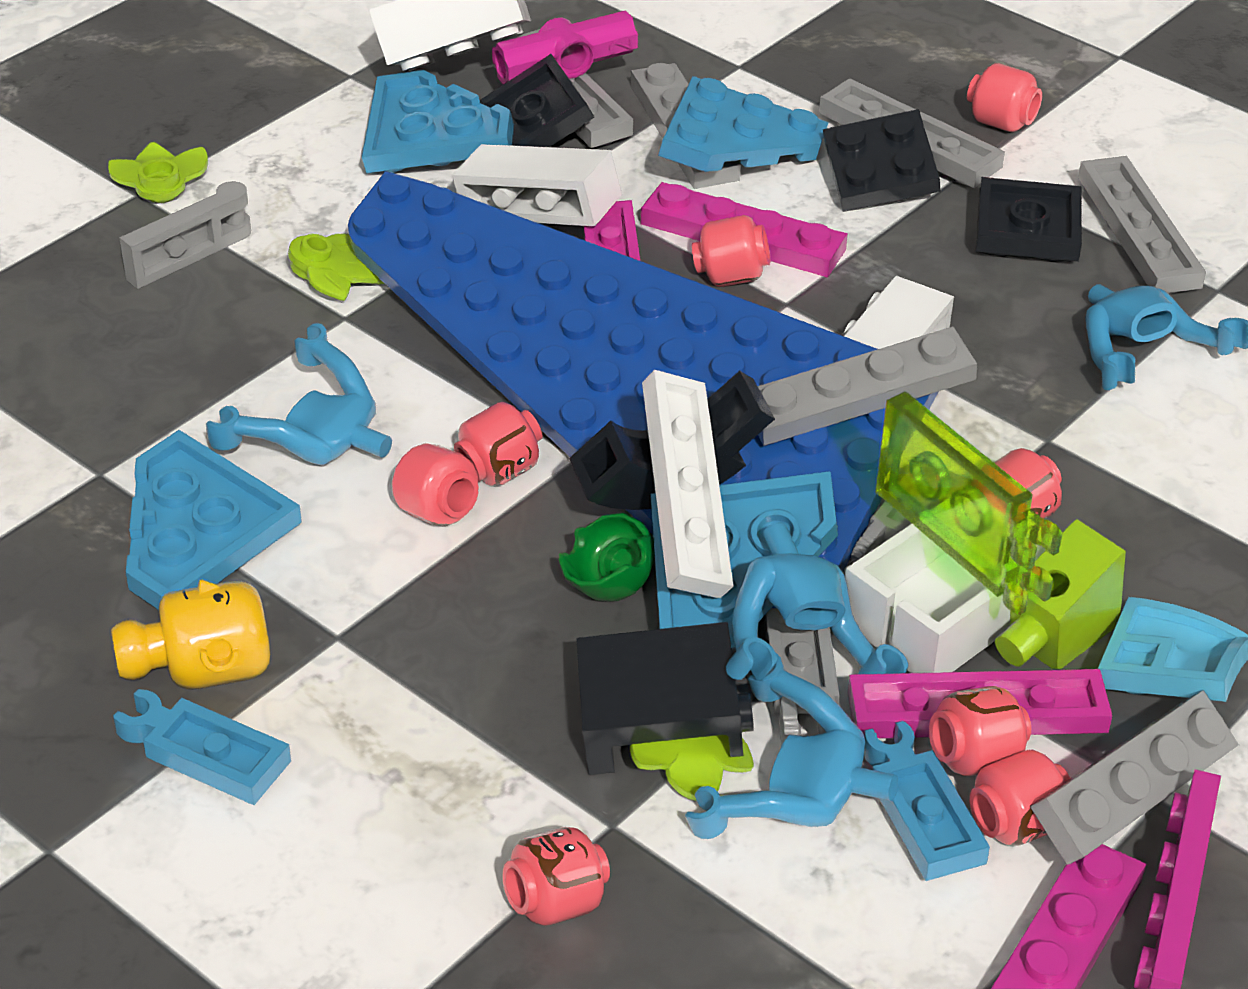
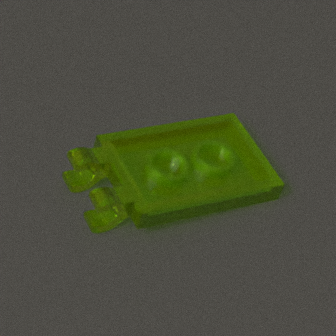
M906 391L886 400L876 493L997 597L1003 594L1002 601L1011 612L1018 615L1026 612L1029 596L1027 591L1033 592L1044 602L1049 600L1053 578L1045 569L1034 565L1038 548L1036 545L1042 546L1054 556L1059 553L1062 531L1055 523L1041 518L1030 509L1033 494Z

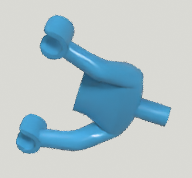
M1097 284L1089 291L1088 299L1094 305L1087 310L1085 316L1087 337L1092 360L1102 372V388L1104 390L1115 389L1117 381L1128 384L1135 383V357L1126 352H1113L1110 335H1121L1137 342H1148L1164 337L1173 331L1185 341L1217 347V352L1220 355L1231 354L1234 347L1248 349V320L1242 318L1223 319L1218 323V328L1204 325L1188 316L1165 290L1149 285L1134 286L1114 292L1101 284Z
M314 323L307 328L308 340L300 337L294 340L298 362L306 366L326 365L335 375L345 395H327L313 390L293 406L285 421L273 418L241 416L234 406H225L219 411L221 423L208 421L205 424L210 446L214 449H233L241 443L242 436H249L279 444L300 458L318 465H324L338 458L351 446L383 458L387 456L391 449L392 438L368 428L376 415V403L354 362L345 353L328 342L327 330L320 323Z
M778 522L768 526L764 530L763 535L772 555L757 557L747 569L733 611L732 629L736 652L727 662V674L733 679L742 680L751 670L755 679L763 681L777 661L776 652L772 646L758 638L757 635L758 620L765 598L780 611L788 627L800 630H820L830 627L834 636L861 666L858 674L905 673L909 665L903 653L887 644L880 645L875 650L861 632L852 614L847 582L841 569L824 558L799 554L784 523Z
M776 653L777 661L763 681H758L754 675L748 677L752 692L758 700L763 702H773L782 697L795 702L806 710L826 733L813 736L790 734L785 739L772 768L769 782L770 791L720 796L715 788L703 786L695 792V798L699 806L706 812H687L685 817L694 835L701 839H711L723 833L727 827L728 818H772L808 827L827 826L834 822L852 793L892 801L897 793L898 777L894 774L862 768L866 746L863 732L825 691L785 671L781 657Z

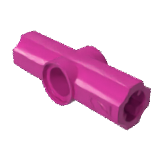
M626 10L573 24L565 18H554L547 21L538 33L496 43V47H492V61L496 68L497 77L502 84L507 83L549 54L553 55L568 78H576L583 75L594 62L633 53V49L638 48V33L632 16Z

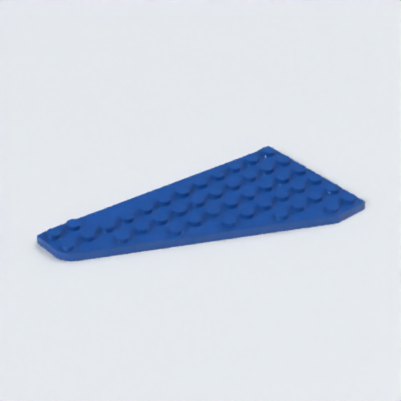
M388 171L383 173L357 206L348 222L350 241L356 257L521 412L528 410L537 420L541 431L569 457L578 451L610 420L624 428L648 430L642 382L653 370L705 383L708 399L739 370L753 378L757 386L877 350V348L452 192L447 188ZM938 392L765 446L757 435L739 451L746 466L720 485L830 471L838 536L819 557L836 564L844 572L856 542L863 536L871 517L879 506ZM652 509L627 510L635 519L643 522L649 532L654 535Z

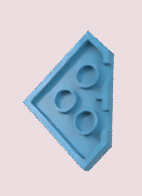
M425 70L377 76L362 152L366 173L380 171L394 173L404 168L424 165L444 166L453 161L466 160L481 144L512 146L514 124L510 109L499 104L491 108L480 103L477 94L455 84L446 88L437 83L435 75Z
M692 76L663 138L658 156L704 172L722 170L723 164L726 161L741 160L740 163L745 168L774 165L778 163L780 156L796 154L795 157L800 162L811 161L817 158L824 138L823 129L827 128L829 122L820 120L814 113L804 109L791 110L773 104L769 98L760 94H744L729 89L719 80L713 78L700 79Z
M178 430L136 458L134 473L136 480L135 497H132L129 529L131 537L130 555H127L126 563L128 588L159 610L160 600L168 592L198 587L199 580L202 579L217 584L302 523L300 505L181 430Z
M830 471L719 485L733 579V587L721 598L667 587L656 493L651 494L660 629L728 622L731 647H735L732 617L747 569L757 557L772 555L763 535L764 530L771 524L784 523L788 528L798 553L817 557L838 536ZM767 598L764 600L758 622L774 606Z

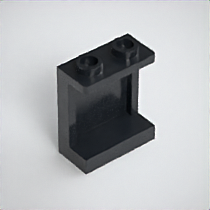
M728 622L576 638L582 729L589 775L615 773L613 746L727 735L730 757L744 756L742 732L754 731L750 692L737 694L736 685L747 684V675L742 680H736L731 678L726 671L727 662L736 652L735 647H731Z

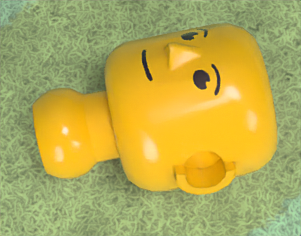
M203 579L199 580L198 587L172 591L163 595L159 603L160 622L143 624L136 620H125L116 624L111 629L119 677L128 680L143 678L152 669L168 666L173 682L179 687L201 689L258 677L267 669L270 663V646L261 598L255 587L243 581H228L214 584Z

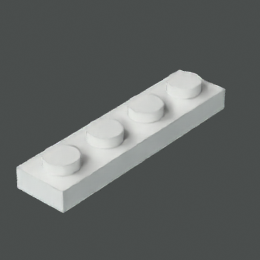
M653 370L642 382L667 587L721 598L733 587V579L705 383Z

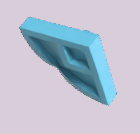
M1128 597L1098 669L1101 671L1105 689L1125 691L1130 694L1147 693L1189 698L1204 690L1210 700L1226 702L1240 669L1248 661V634L1219 619L1192 609L1150 599Z

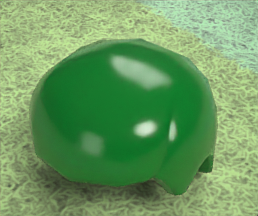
M626 513L602 515L586 527L576 528L574 531L575 543L572 551L569 554H559L558 561L564 578L576 589L599 602L620 601L634 595L648 579L655 561L654 538L643 522Z

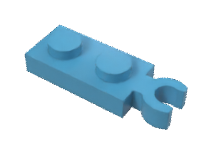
M138 689L133 695L136 711L142 715L131 717L120 711L113 715L117 735L127 742L144 743L146 758L252 805L259 801L291 762L288 743L184 698H181L170 710L162 706L160 698L155 693L149 690Z
M904 721L896 722L895 744L881 742L873 729L865 730L866 746L864 757L873 766L872 770L894 774L898 777V788L892 801L880 799L925 881L986 865L990 846L934 751L931 750L915 755L913 751L914 732Z

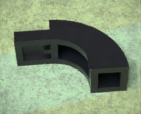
M740 370L707 399L719 485L733 477L746 466L739 451L775 420L754 379ZM610 420L569 458L587 500L598 505L622 510L652 509L651 494L656 492L648 430L624 428Z

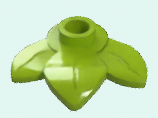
M151 142L135 160H109L108 170L110 177L114 181L135 188L139 196L154 203H165L181 194L185 189L186 182L199 177L206 171L208 156L204 147H197L184 151L175 157L159 144Z
M308 234L299 236L290 243L288 257L291 261L290 266L293 272L299 277L309 280L312 287L325 295L344 301L348 297L351 283L385 284L356 257L349 234H332L328 237L319 234Z
M727 735L630 745L632 760L638 768L666 770V776L671 786L679 794L696 802L695 792L700 787L710 786L718 792L723 770L743 773L752 771L754 767L752 754L743 738L744 756L730 757Z

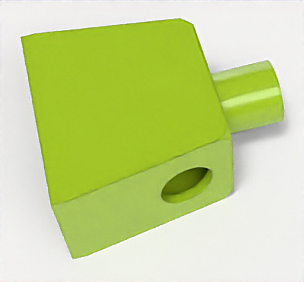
M1078 519L1071 523L1015 581L1011 589L1010 626L995 639V645L1000 655L1007 662L1017 667H1021L1034 656L1051 669H1062L1115 629L1121 615L1126 551Z

